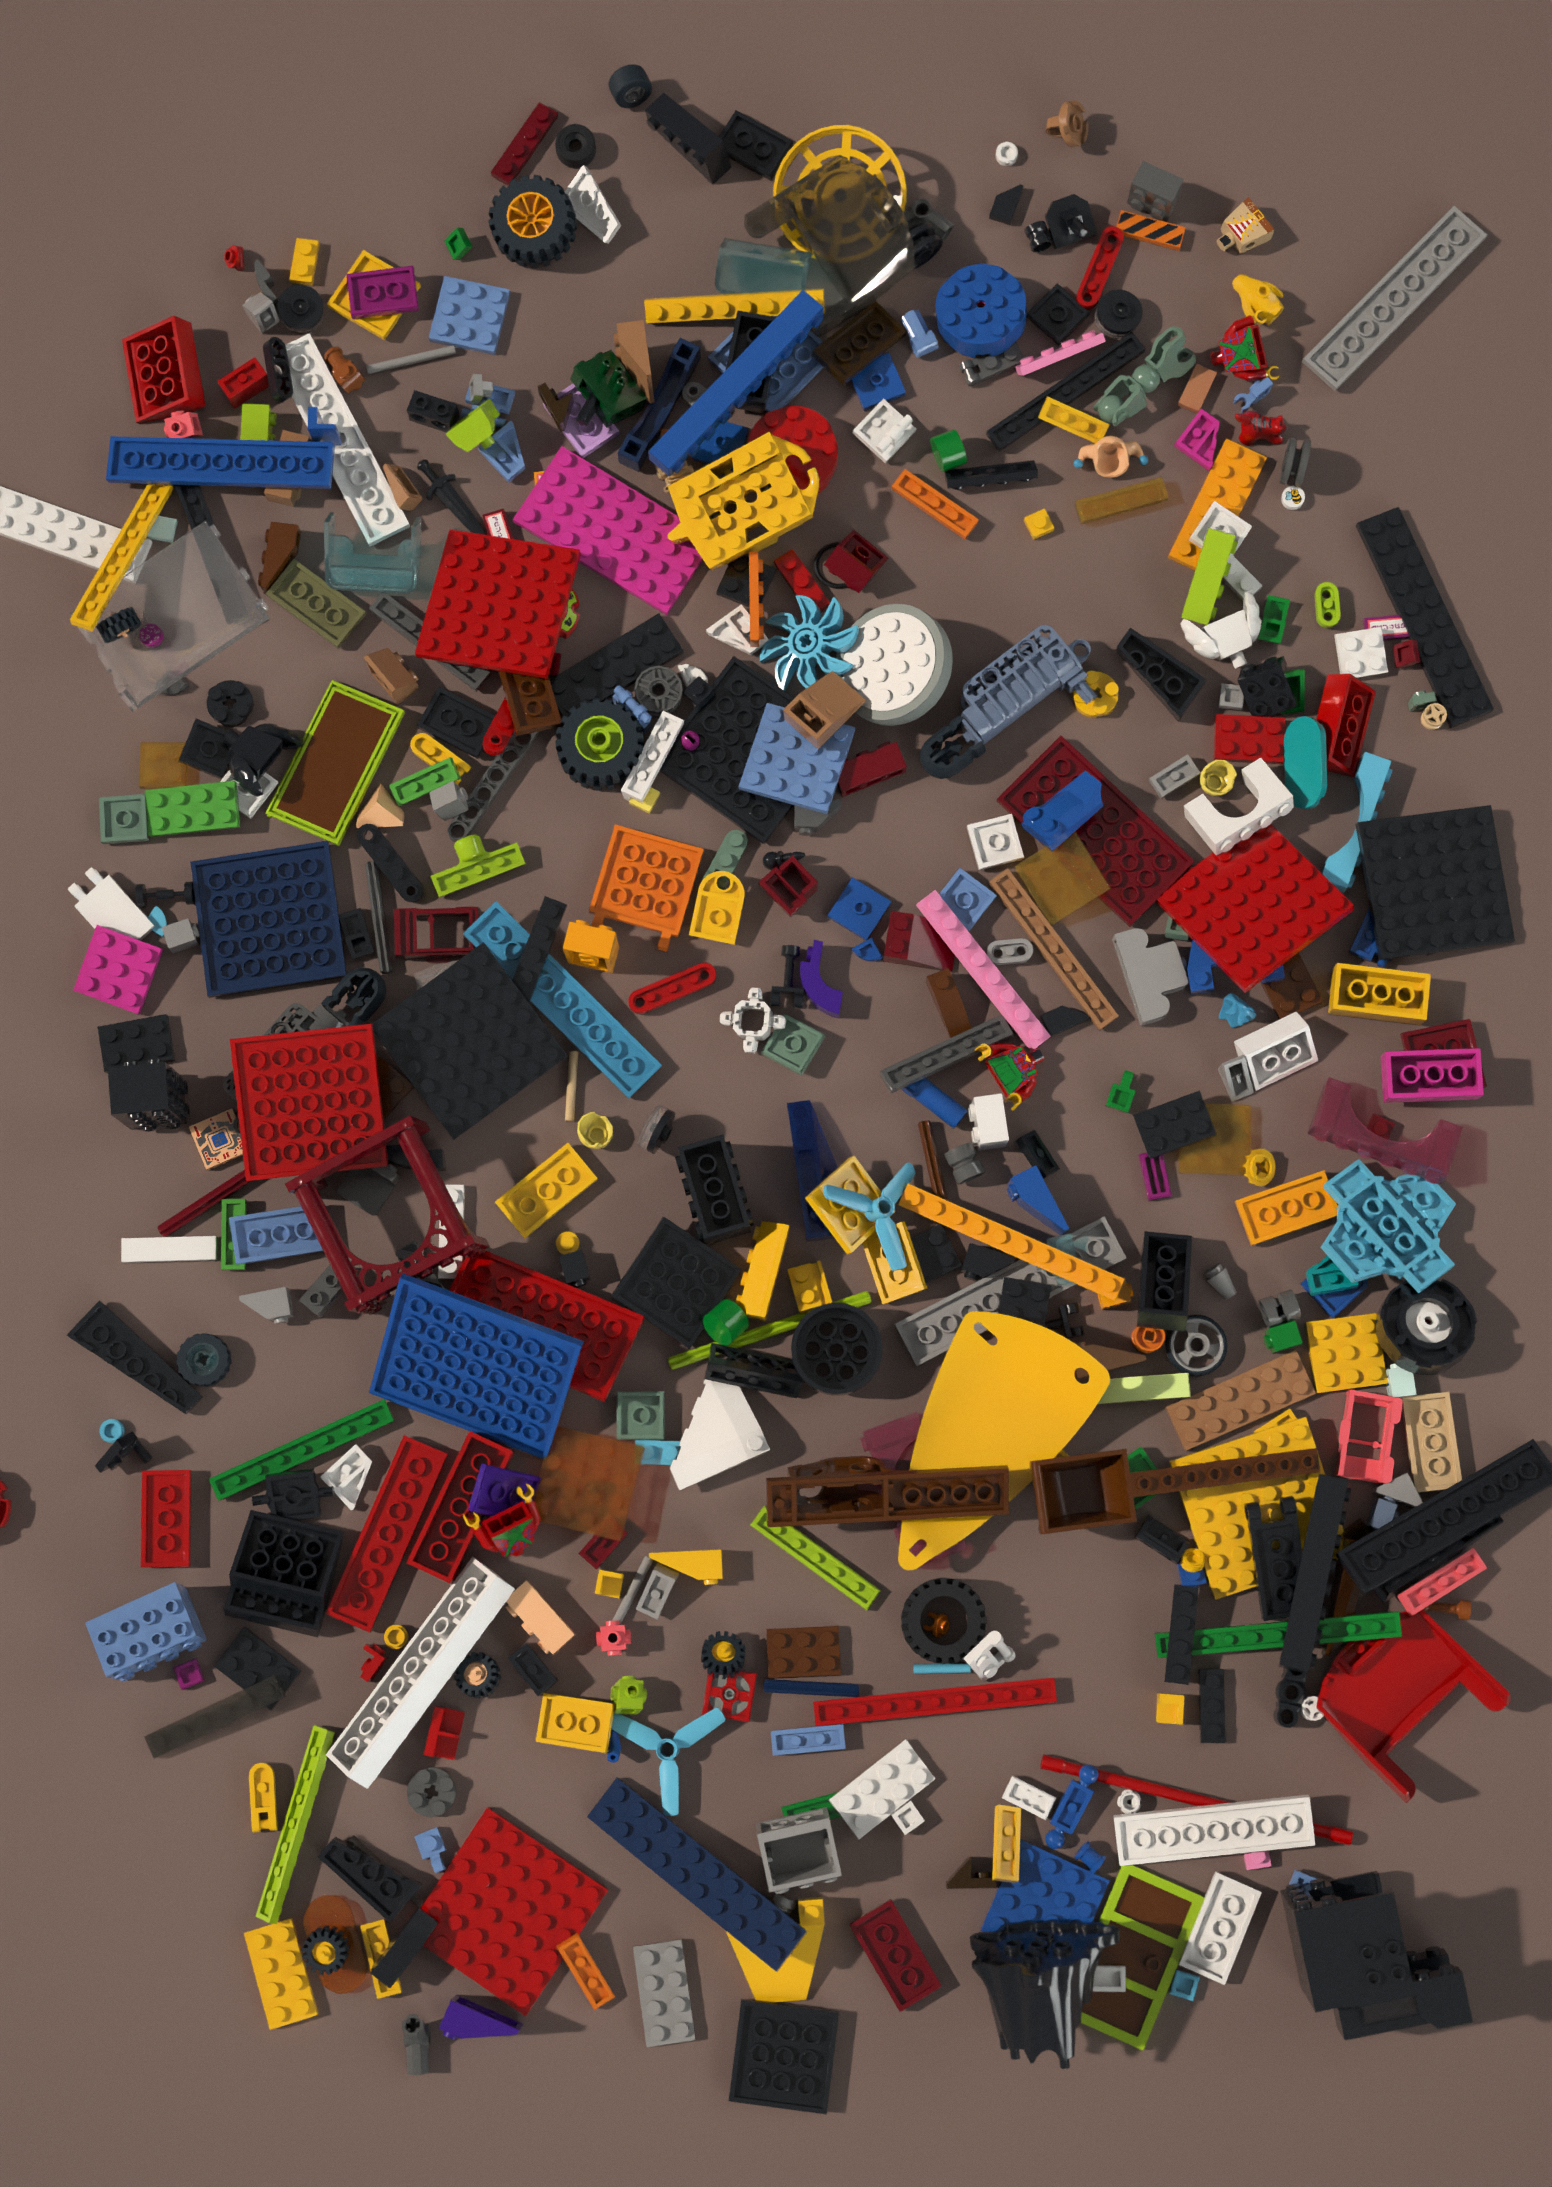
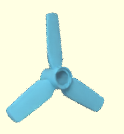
M909 1162L885 1186L881 1196L874 1200L863 1194L836 1186L826 1185L824 1187L826 1199L865 1213L869 1221L876 1222L875 1229L892 1271H897L907 1266L895 1223L889 1216L894 1213V1204L916 1174L914 1166Z
M715 1708L679 1729L674 1738L667 1737L662 1739L657 1731L624 1715L614 1713L611 1729L646 1750H656L657 1756L662 1760L659 1774L663 1814L674 1816L679 1813V1767L674 1758L678 1756L680 1748L690 1747L722 1724L726 1718L719 1708ZM665 1742L671 1743L674 1747V1753L671 1756L665 1755L662 1751V1746Z

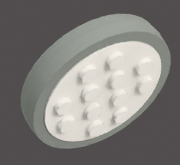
M889 604L875 608L863 615L851 626H859L858 637L854 645L844 653L837 652L836 659L853 665L847 673L839 677L866 700L855 712L857 715L879 725H902L923 716L941 698L951 676L953 664L952 648L944 629L925 611L906 604Z

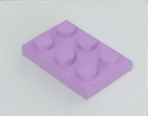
M571 384L557 394L558 398L561 399L572 393L574 399L563 434L581 458L584 459L619 435V430L614 424L606 428L596 413L587 426H580L576 418L586 400L576 386Z

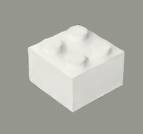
M1002 1093L974 1097L972 1104H969L968 1108L969 1122H974L973 1131H971L973 1145H977L978 1151L1006 1147L1009 1136Z

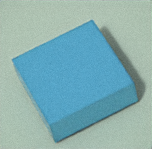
M1176 1969L1169 1994L1194 2001L1200 1977Z

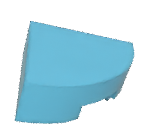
M155 906L148 916V919L155 925L151 930L165 938L162 927L167 926V920L161 909Z

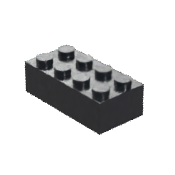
M737 310L726 369L776 317ZM773 374L770 376L766 375L758 390L755 392L751 391L746 396L745 403L737 409L766 413Z
M1144 1231L1137 1327L1185 1332L1188 1318L1192 1236Z

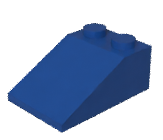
M1035 1165L1010 1178L1006 1191L1011 1201L1016 1200L1021 1208L1060 1236L1065 1235L1069 1227L1037 1166Z

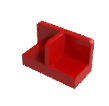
M256 357L217 381L234 409L269 387L267 373Z
M440 1706L434 1707L424 1755L450 1760L455 1759L465 1712Z

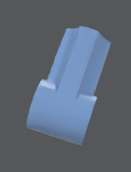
M911 310L901 317V321L910 338L911 348L917 358L939 348L932 330H928L919 310Z

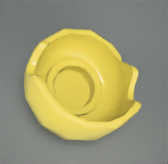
M1214 760L1207 764L1200 775V784L1204 792L1213 797L1223 796L1233 788L1234 780L1237 776L1233 765L1226 760Z
M589 1112L579 1120L577 1134L580 1141L586 1147L601 1149L606 1147L612 1140L613 1126L606 1116Z

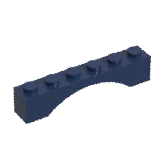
M679 338L654 392L655 403L648 404L638 422L627 434L618 451L620 464L640 472L649 455L648 451L654 446L661 433V429H663L681 396L684 386L688 383L701 359L699 346Z

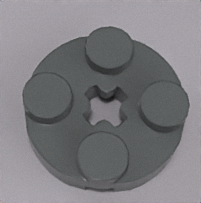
M429 1767L418 1771L411 1778L407 1787L409 1805L418 1814L426 1817L442 1815L450 1809L457 1793L454 1780L450 1774L438 1767ZM434 1785L436 1786L435 1790L438 1792V1796H433L432 1799H429L425 1789Z

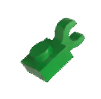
M1125 1070L1120 1085L1112 1084L1106 1107L1128 1114L1135 1094V1090L1129 1089L1134 1075L1133 1072Z

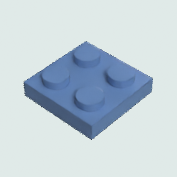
M961 868L957 870L939 893L968 932L997 896Z

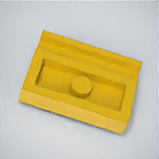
M820 1260L817 1263H808L787 1269L800 1315L809 1313L821 1305L833 1303Z

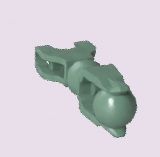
M1176 326L1165 330L1156 338L1151 353L1145 358L1147 364L1137 367L1132 373V378L1129 375L1127 377L1125 375L1118 376L1104 391V396L1093 407L1094 411H1098L1100 418L1104 422L1117 426L1126 418H1131L1147 405L1145 393L1154 391L1158 387L1160 380L1165 383L1169 378L1181 377L1194 366L1196 362L1194 352L1186 347H1182L1186 342L1183 330ZM1177 336L1174 340L1170 342V339L1172 337ZM1127 393H1131L1129 398L1124 402L1122 397L1125 396Z

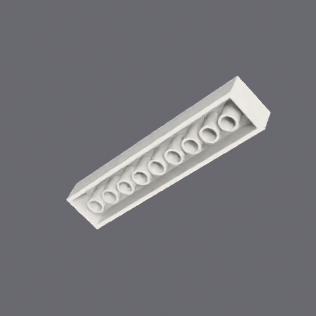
M472 1557L330 1748L326 1756L350 1779L368 1789L487 1626L495 1618L501 1607L509 1599L515 1588L492 1569Z

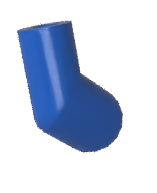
M611 1729L607 1759L609 1762L615 1763L620 1757L621 1743L619 1733Z

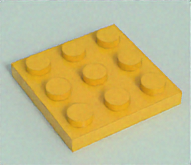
M363 250L347 274L394 267ZM347 276L344 277L327 303L328 308L384 341L403 314L352 319ZM416 281V288L418 292L421 285L418 281Z
M854 1155L849 1157L805 1197L846 1254L852 1253L876 1230V1222L869 1221L865 1213L826 1199L824 1187L832 1185L863 1194L871 1200L879 1198L882 1193Z
M1376 1313L1305 1323L1316 1394L1388 1384L1383 1350L1376 1335Z

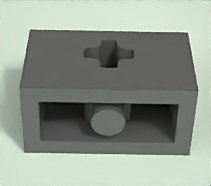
M331 1265L325 1269L299 1299L320 1318L344 1292Z

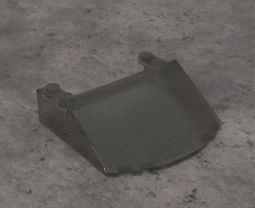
M841 155L750 211L744 218V228L753 238H762L791 220L842 297L841 301L825 310L823 320L816 328L812 327V331L818 338L851 317H856L914 270L913 240L911 239L908 222L898 202L888 188L878 178L867 172L866 168L862 165L858 166Z

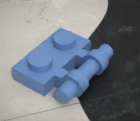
M470 385L465 397V402L471 404ZM493 385L491 397L482 398L480 404H472L471 410L463 408L461 417L468 415L489 398L499 413L509 414L515 397V390ZM498 416L495 418L494 428H502L506 425L507 420Z
M618 685L613 690L615 693L612 696L613 703L617 705L620 702L625 705L626 711L631 710L635 720H639L642 732L646 734L652 729L650 722L652 717L646 712L647 708L643 704L639 705L632 698L633 694L628 689L624 690Z

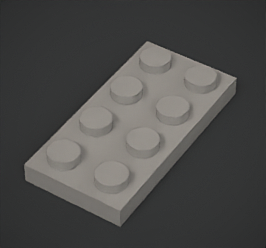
M682 1939L633 1946L646 2047L696 2040Z

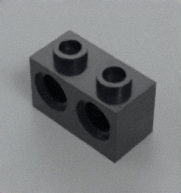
M414 390L407 408L410 421L446 433L457 423L460 415L456 403Z

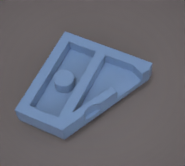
M509 421L492 436L495 443L485 450L482 446L478 447L479 452L508 483L526 469L512 421Z

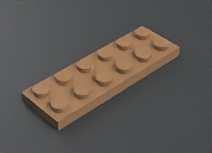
M1294 1350L1165 1408L1184 1450L1187 1451L1312 1396L1316 1392L1297 1351Z

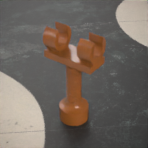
M1460 1600L1456 1605L1433 1602L1423 1610L1425 1612L1431 1610L1434 1612L1455 1613L1458 1615V1619L1469 1620L1471 1601Z

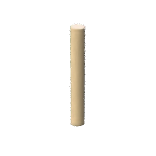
M569 1051L565 1121L574 1122L577 1051Z

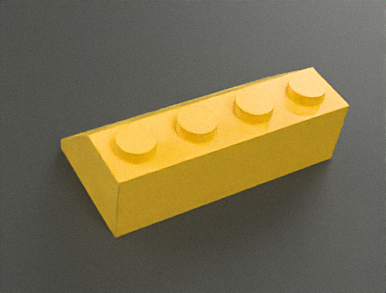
M762 1221L760 1227H755L752 1240H756V1245L754 1249L749 1250L747 1263H750L749 1271H744L740 1284L744 1286L743 1294H738L735 1302L742 1308L748 1318L766 1321L789 1234V1225Z

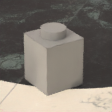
M454 781L429 792L433 811L444 821L468 810V794L463 787L460 788Z
M188 918L162 927L168 949L173 954L200 945L197 938L200 937L199 928L196 923L193 924Z

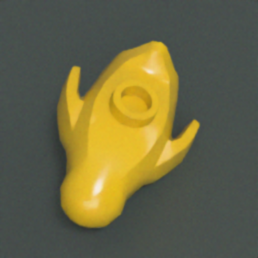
M1244 274L1234 278L1232 285L1241 298L1244 314L1253 317L1258 310L1262 309L1264 312L1257 314V317L1261 320L1267 318L1265 324L1269 326L1284 309L1283 304L1278 299V297L1283 298V293L1273 284Z

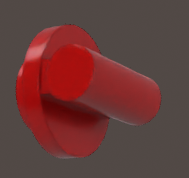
M232 245L226 250L224 260L227 267L237 271L245 269L243 247Z

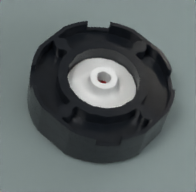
M1406 1280L1393 1288L1383 1301L1377 1313L1375 1328L1380 1346L1394 1364L1414 1374L1437 1375L1460 1362L1475 1340L1477 1318L1471 1303L1457 1286L1447 1280H1436L1419 1294Z

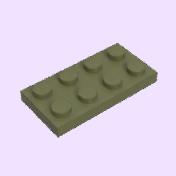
M295 559L292 560L266 592L268 598L337 649L341 647L366 616V611Z

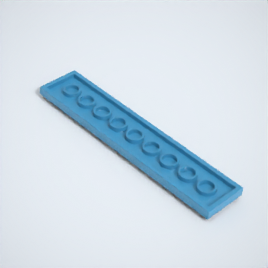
M495 901L463 935L475 947L484 942L513 980L530 934ZM550 954L548 955L530 1002L630 1099L662 1065Z

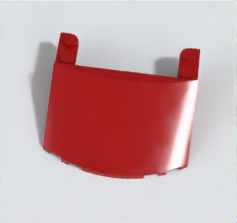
M1423 1609L1412 1616H1409L1407 1611L1399 1613L1402 1637L1349 1641L1332 1662V1666L1322 1682L1316 1706L1317 1710L1370 1770H1373L1406 1804L1416 1793L1415 1783L1387 1755L1460 1684L1490 1711H1501L1510 1703V1693Z

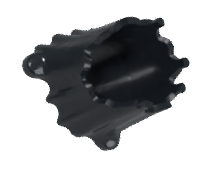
M1055 1919L1043 1922L1028 1920L1001 1925L996 1931L979 1932L970 1936V1946L976 1957L972 1961V1968L982 1979L987 1989L1000 2039V2048L1003 2050L1009 2048L1011 2059H1020L1019 2049L1025 2051L1029 2062L1034 2063L1040 2053L1051 2050L1057 2054L1061 2069H1068L1070 2067L1069 2058L1075 2057L1076 2028L1081 2023L1083 2005L1089 2004L1090 1998H1092L1094 1974L1099 1958L1106 1947L1120 1942L1119 1927L1104 1925L1102 1922L1083 1923L1079 1919L1069 1922H1058Z

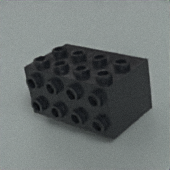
M150 1059L146 1064L129 1061L125 1062L124 1066L108 1067L111 1115L129 1129H142L145 1132L156 1131L157 1127L166 1126V1129H178L181 1124H187L186 1117L190 1116L189 1104L185 1103V1094H188L187 1081L183 1080V1077L166 1062H163L162 1059Z
M719 1135L678 1147L679 1156H676L675 1159L679 1173H684L686 1177L682 1179L685 1194L692 1197V1201L688 1203L692 1218H698L699 1221L698 1224H695L699 1241L704 1240L705 1245H710L751 1233L750 1226L754 1225L750 1209L745 1210L744 1204L747 1203V1197L744 1187L738 1186L737 1181L741 1179L737 1164H732L731 1162L734 1156L730 1141L725 1142L724 1135Z

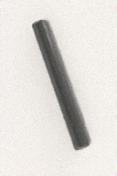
M371 861L365 863L379 968L382 974H389L393 972L379 869L376 863Z

